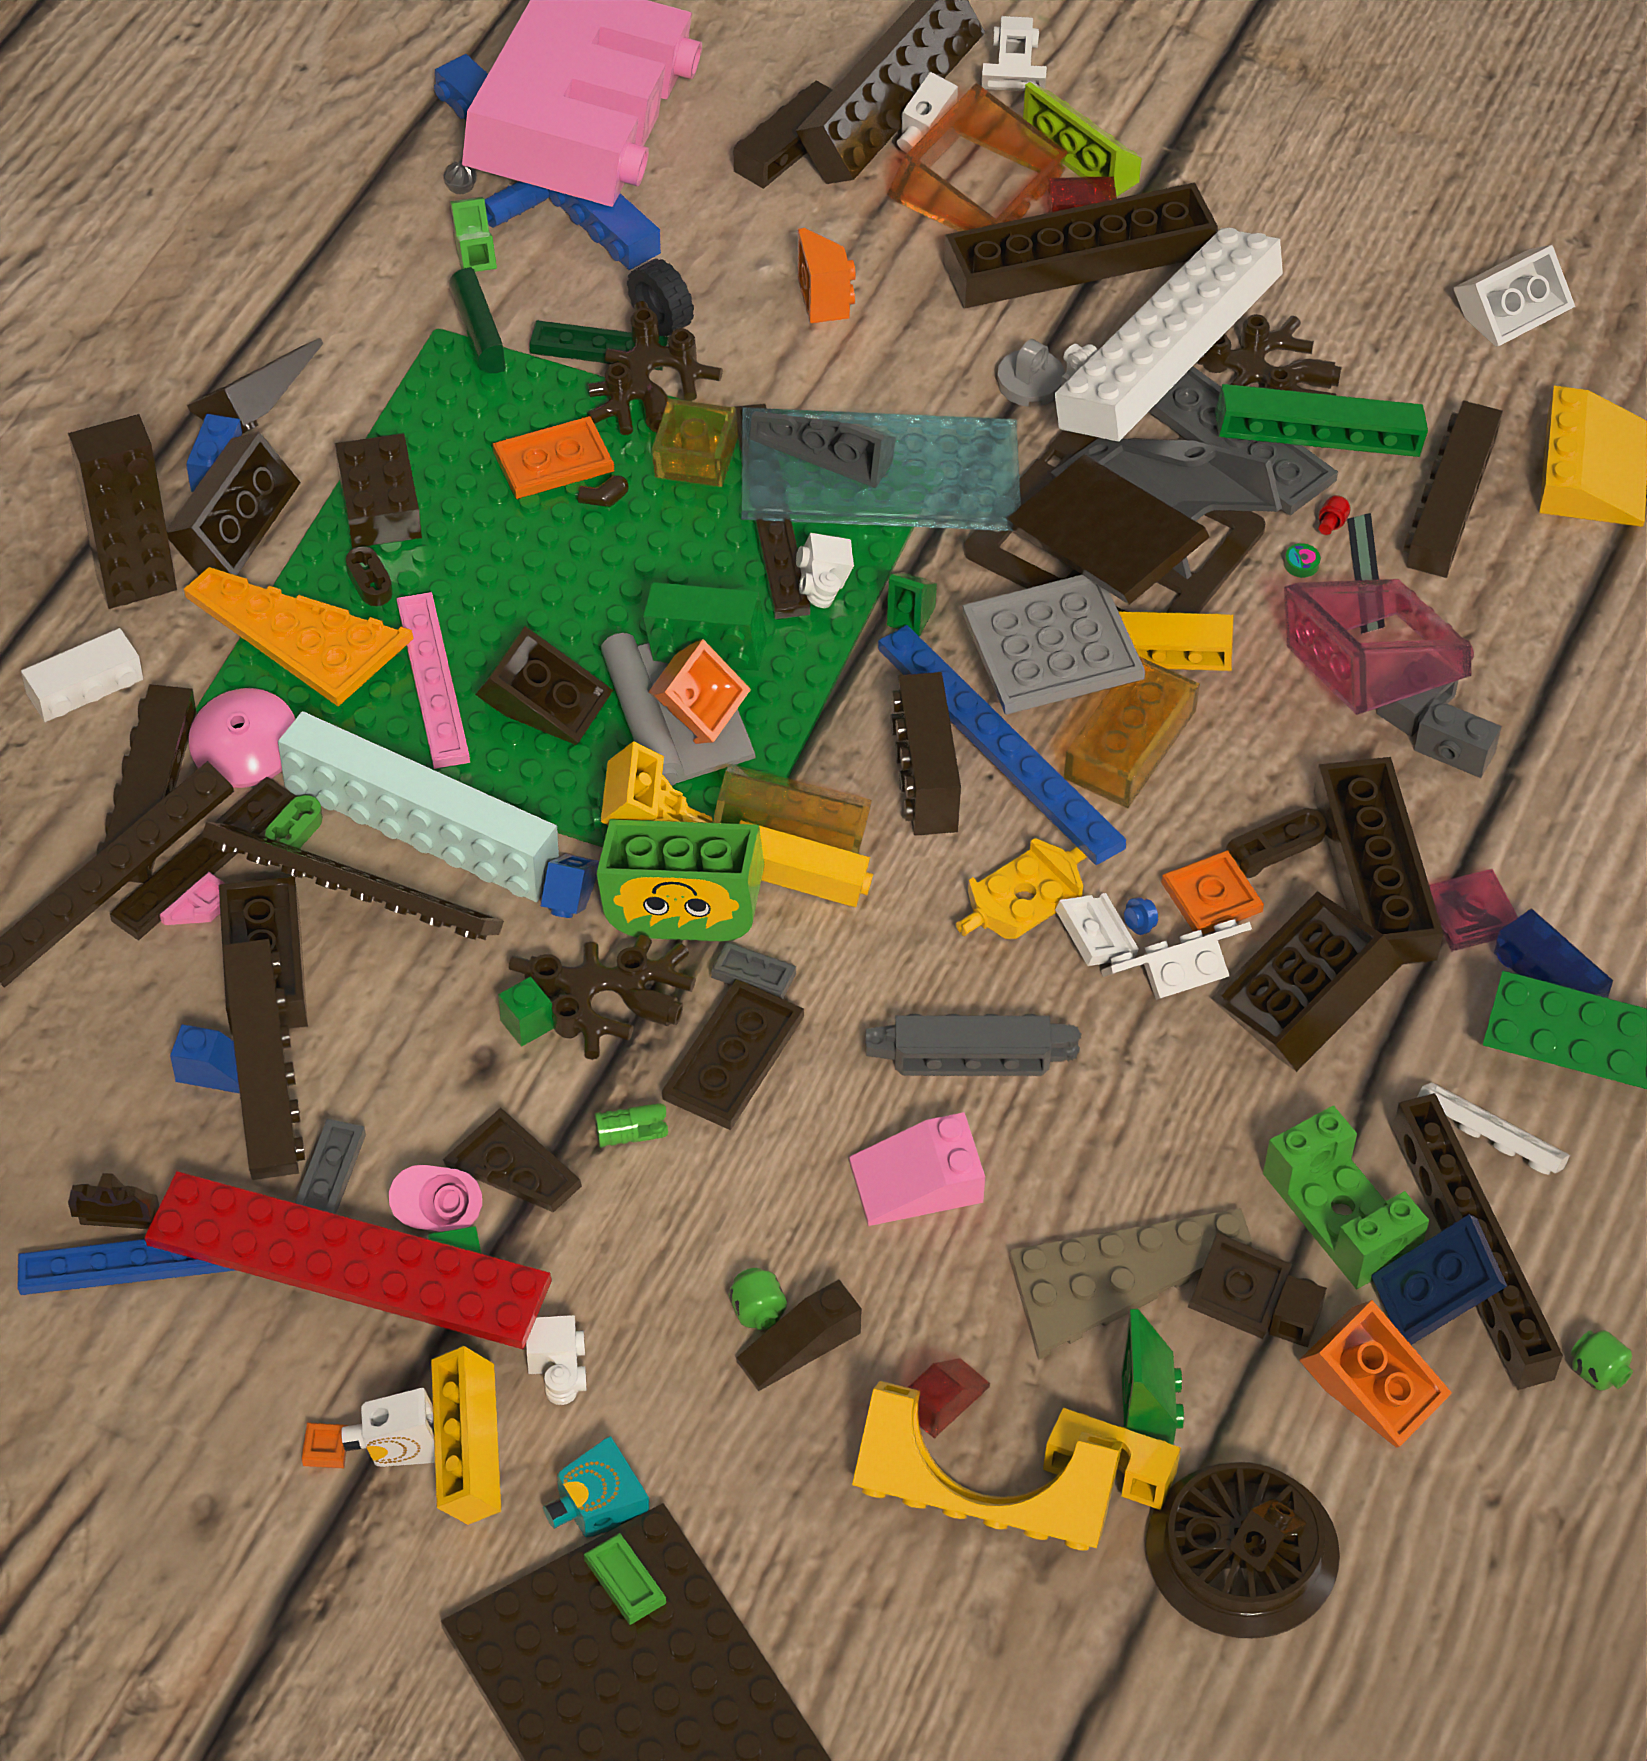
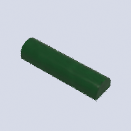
M472 267L458 270L450 278L449 287L478 365L487 373L504 372L506 365L503 343L475 270Z

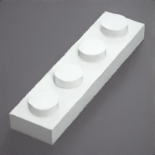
M1432 1082L1422 1086L1417 1098L1435 1093L1446 1116L1459 1122L1458 1128L1463 1132L1477 1138L1482 1134L1495 1141L1493 1147L1510 1156H1514L1517 1153L1529 1159L1528 1165L1543 1174L1549 1175L1550 1172L1557 1173L1564 1169L1570 1157L1569 1154Z

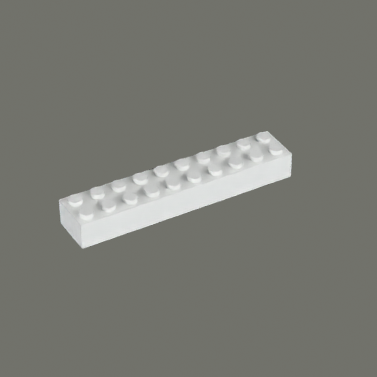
M1221 228L1055 392L1059 429L1119 442L1283 274L1280 239L1268 237L1262 233L1251 234L1237 231L1234 228Z

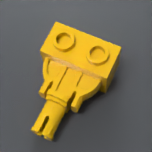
M633 741L608 760L601 813L602 823L609 825L610 819L711 823L713 819L709 815L690 808L683 793L672 788L669 781L662 775L663 755Z

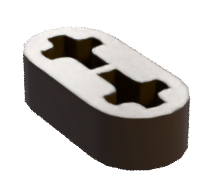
M368 547L352 549L346 556L347 572L361 599L370 606H381L388 603L393 594L391 579L377 553ZM363 562L365 566H368V569L364 570L360 563ZM374 582L379 590L370 587V584Z

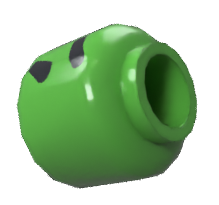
M750 1268L739 1273L734 1278L728 1293L739 1322L748 1328L770 1329L780 1320L788 1305L776 1275L760 1268Z
M1591 1330L1578 1340L1570 1353L1574 1358L1572 1362L1574 1372L1599 1391L1607 1390L1612 1386L1617 1389L1621 1388L1633 1373V1370L1629 1367L1632 1361V1351L1605 1330H1600L1596 1333Z

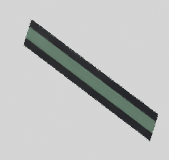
M1371 513L1347 519L1361 634L1385 628Z

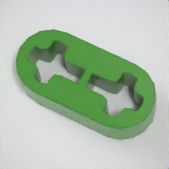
M309 795L294 798L268 826L265 837L274 840L278 837L280 842L300 849L322 823L323 816L320 802L315 797Z

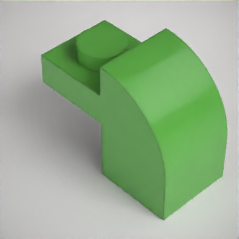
M477 197L450 201L455 231L454 238L461 269L472 267L475 272L497 269L493 237L489 232L484 198Z

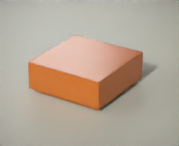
M307 1423L302 1453L303 1466L344 1468L347 1452L343 1447L341 1431L342 1427L349 1425Z

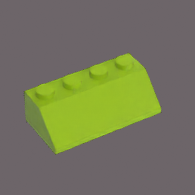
M1031 82L1025 85L1023 135L1111 200L1139 183L1141 157L1052 92Z

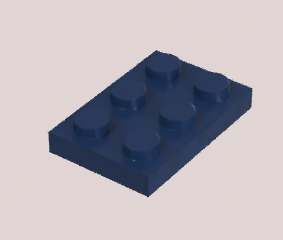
M1470 1214L1371 1275L1390 1321L1411 1345L1507 1287L1478 1219Z

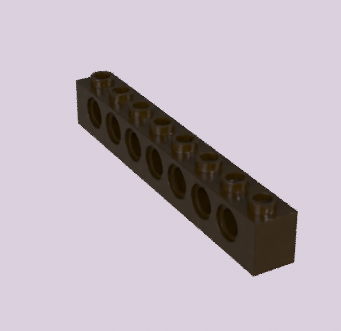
M1433 1093L1399 1102L1393 1130L1441 1231L1469 1214L1477 1218L1507 1284V1287L1482 1301L1477 1306L1517 1390L1555 1380L1563 1354L1436 1094Z

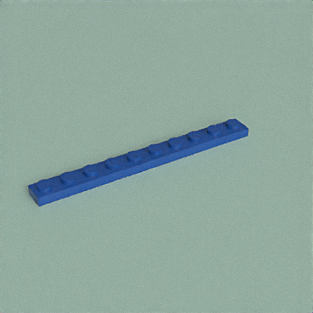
M908 625L878 640L879 651L903 675L942 672L950 721L1095 865L1126 849V838Z

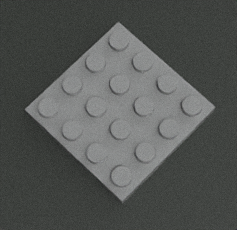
M1083 575L962 605L964 619L1005 715L1145 679L1144 666L1110 592Z

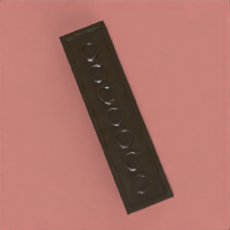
M206 822L202 837L213 840L212 847L231 854L236 852L245 855L247 852V860L265 866L270 864L279 867L281 864V872L298 878L304 876L313 879L315 876L317 877L315 884L328 889L337 890L338 888L348 891V888L352 889L350 896L369 903L372 901L379 903L385 901V909L403 915L407 913L417 915L419 913L421 914L420 921L436 927L456 926L454 933L466 938L486 940L487 935H499L504 923L503 920L231 824Z

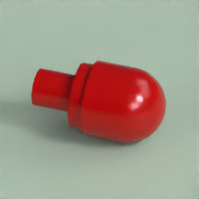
M1335 495L1325 501L1319 511V522L1321 524L1318 529L1320 533L1330 535L1333 530H1337L1345 524L1351 511L1350 504L1346 498Z

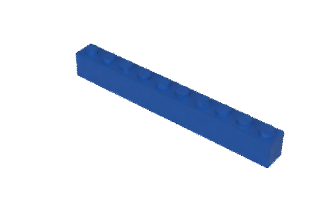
M464 54L435 69V93L442 102L445 101L454 109L459 118L466 120L467 111L488 73L467 54ZM548 189L552 203L557 207L560 206L576 225H580L589 233L594 242L600 243L609 251L615 261L621 262L628 270L661 253L660 229L621 193L613 207Z

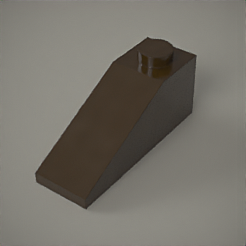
M838 1279L802 1300L736 1357L737 1363L756 1389L760 1391L861 1334L862 1308Z

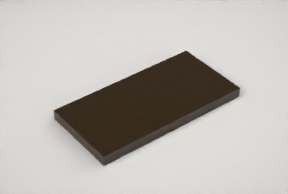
M1085 454L1006 518L1012 530L1128 605L1210 538L1203 525Z

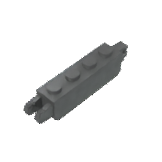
M947 1014L945 1016L895 1015V1025L866 1029L865 1051L866 1056L895 1060V1070L903 1076H1042L1049 1070L1050 1062H1064L1065 1060L1069 1062V1060L1077 1059V1055L1080 1052L1078 1042L1081 1039L1082 1033L1074 1025L1050 1024V1016H1037L1035 1014H1025L1022 1016H999L996 1014H986L984 1016H961L958 1014Z

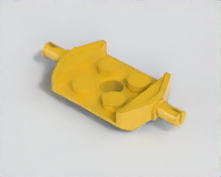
M1037 838L1032 839L1030 850L978 883L974 877L969 879L968 894L973 913L956 922L957 930L962 936H966L974 929L982 926L984 929L988 927L1004 939L1020 937L1057 913L1055 909L1060 900L1082 897L1083 883L1077 864L1086 859L1087 856L1078 847L1071 851H1064ZM1026 891L1033 894L1034 898L1030 900L1019 899L1015 895Z

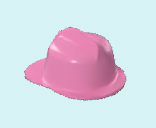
M415 1165L401 1171L393 1180L389 1190V1205L394 1216L407 1226L416 1229L444 1232L467 1228L474 1223L482 1208V1191L478 1182L469 1173L458 1169Z

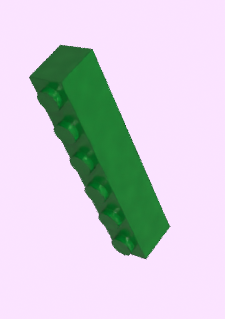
M1222 384L1215 409L1218 435L1224 438L1420 457L1428 433L1423 404Z

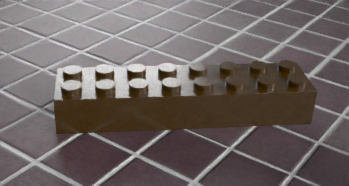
M915 0L798 127L796 132L826 184L854 180L902 127V113L929 73L932 72L945 79L985 34L968 0Z
M1194 182L946 234L944 265L964 308H970L1189 261L1217 233L1218 225Z

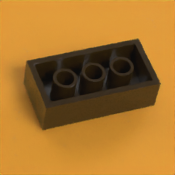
M260 432L231 438L167 528L168 540L198 575L210 567L237 576L301 482Z
M942 672L898 675V690L891 691L893 713H897L890 715L892 736L897 735V740L899 741L895 742L896 763L901 764L902 770L899 771L901 793L906 792L907 798L904 799L905 821H912L914 836L958 832L961 783Z
M295 877L219 884L222 945L269 939L272 952L279 951L282 974L275 975L276 988L284 987L287 1011H280L281 1025L288 1024L289 1029L308 1027L300 909ZM223 958L226 1012L228 1017L230 1033L232 1035L233 1032Z

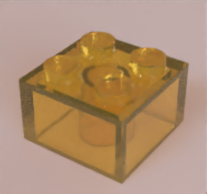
M668 398L652 448L655 477L722 487L738 438L736 408Z

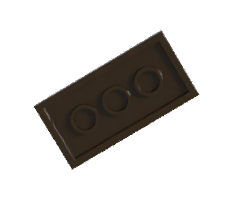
M736 979L663 1088L662 1100L731 1130L803 1020L804 1008Z

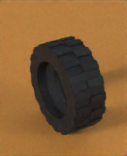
M655 258L629 273L627 286L632 307L634 308V305L639 301H645L648 304V308L657 315L659 336L667 337L676 329L684 328L691 323V320L694 318V305L692 304L691 293H689L688 286L681 278L679 272L670 263L668 264L663 259L658 260V258Z

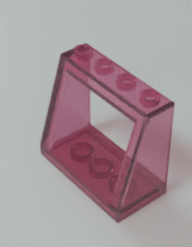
M1399 579L1299 582L1284 587L1287 647L1356 715L1472 676L1471 660L1474 658V651L1470 642L1461 637L1449 623H1446L1435 613L1432 607L1427 606L1413 590H1410ZM1397 614L1424 640L1360 643L1348 630Z

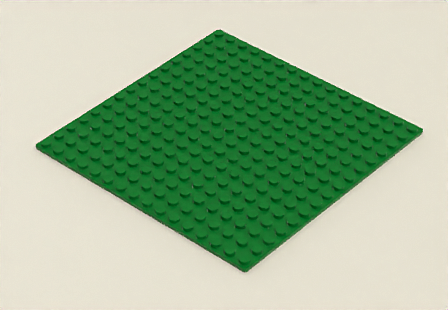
M435 329L366 437L367 439L404 433L419 507L422 538L363 546L371 548L377 553L390 576L393 592L392 598L384 605L370 606L361 599L348 576L346 556L354 548L351 545L340 480L272 587L281 589V593L287 596L297 598L300 595L349 610L350 615L361 619L369 620L371 617L381 620L384 626L397 630L402 627L397 598L432 592L469 751L470 763L437 769L433 768L406 646L340 706H336L240 637L196 708L197 714L213 698L228 691L243 688L268 691L278 696L289 706L295 719L302 711L555 824L557 825L558 834L603 848L601 829L594 830L591 808L597 807V792L604 791L608 760L634 740L603 658L601 645L607 638L619 633L632 635L636 640L637 646L649 643L643 614L652 582L759 591L767 633L759 671L732 669L751 689L738 707V711L756 758L676 783L672 788L683 793L690 808L711 816L713 819L711 823L740 824L742 820L764 827L936 486V475L892 462L877 488L776 450L797 549L805 545L810 533L850 539L854 567L843 588L839 589L830 607L820 608L809 601L810 615L775 619L732 414L668 396L672 408L673 423L666 432L656 433L646 424L643 401L639 399L631 400L629 403L633 432L631 434L622 435L620 433L617 417H608L595 424L614 462V472L516 499L493 452V443L588 417L587 412L609 401L607 396L590 397L588 384L605 382V377L503 347L505 371L487 373L479 367L467 336L444 329ZM613 476H623L628 482V492L611 507L578 502L580 486L598 488ZM363 562L360 563L364 570L368 569V566H365ZM374 582L370 584V587L379 590ZM525 626L613 689V692L577 745L508 718L475 695L510 643ZM244 723L236 724L233 728H240Z

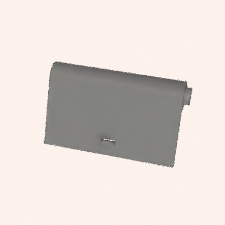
M628 633L612 635L603 642L601 652L633 740L664 756L662 775L665 776L671 786L756 758L738 709L713 743L696 744L693 741L696 735L669 712L667 706H663L649 693L651 687L668 665L663 662L653 661L649 643L637 646L634 637Z

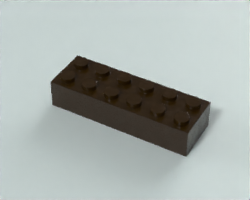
M140 414L68 433L96 577L108 609L176 591L177 586L152 444Z
M1391 757L1319 764L1314 795L1319 812L1326 819V838L1347 911L1383 934L1404 964L1437 961L1444 933Z

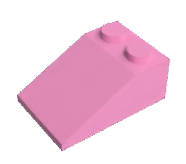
M965 1112L925 1120L849 1157L850 1167L868 1226L983 1203L985 1174Z

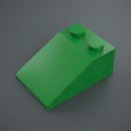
M1130 1309L1121 1369L1123 1427L1174 1445L1176 1429H1183L1184 1426L1183 1404H1176V1393H1181L1182 1371L1181 1368H1174L1173 1351L1139 1309Z

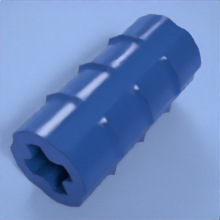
M519 181L511 186L508 185L506 189L498 193H494V195L485 199L488 225L494 228L504 222H508L509 219L517 215H521L526 210L534 208L549 198V190Z

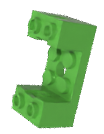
M1333 1105L1270 1139L1263 1175L1357 1290L1373 1281L1371 1275L1424 1243L1429 1219L1406 1191L1385 1201L1352 1161L1357 1133ZM1345 1204L1351 1208L1352 1213L1349 1215L1337 1214L1333 1211L1332 1206Z

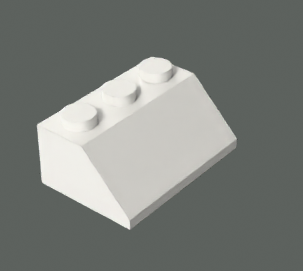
M1552 245L1528 249L1453 287L1465 319L1495 347L1575 307Z

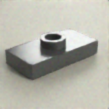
M729 942L725 943L711 969V978L730 985H733L735 980L738 979L781 999L784 998L796 975L795 965Z

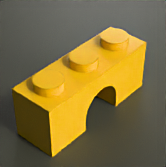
M1063 1408L1046 1444L1043 1470L1058 1475L1072 1458L1082 1432L1123 1442L1117 1469L1125 1476L1121 1497L1161 1510L1177 1473L1181 1447L1139 1434L1122 1426H1116L1092 1418L1084 1413Z

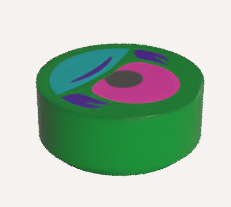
M1294 544L1286 552L1284 566L1288 573L1295 577H1310L1318 571L1321 556L1318 550L1309 544Z

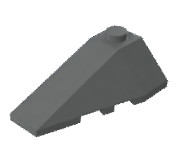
M754 411L751 417L750 440L877 488L893 462L896 437L865 425Z

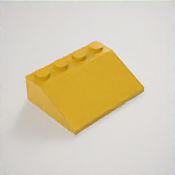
M1554 386L1547 413L1539 513L1643 527L1647 489V421L1589 390Z

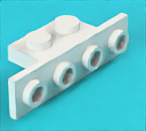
M1235 919L1214 926L1216 933L1203 937L1201 930L1180 936L1181 944L1168 947L1167 941L1145 947L1147 955L1135 959L1132 952L1110 959L1112 966L1101 970L1102 976L1106 977L1145 965L1156 1000L1229 977L1218 941L1251 930L1250 922L1237 926Z

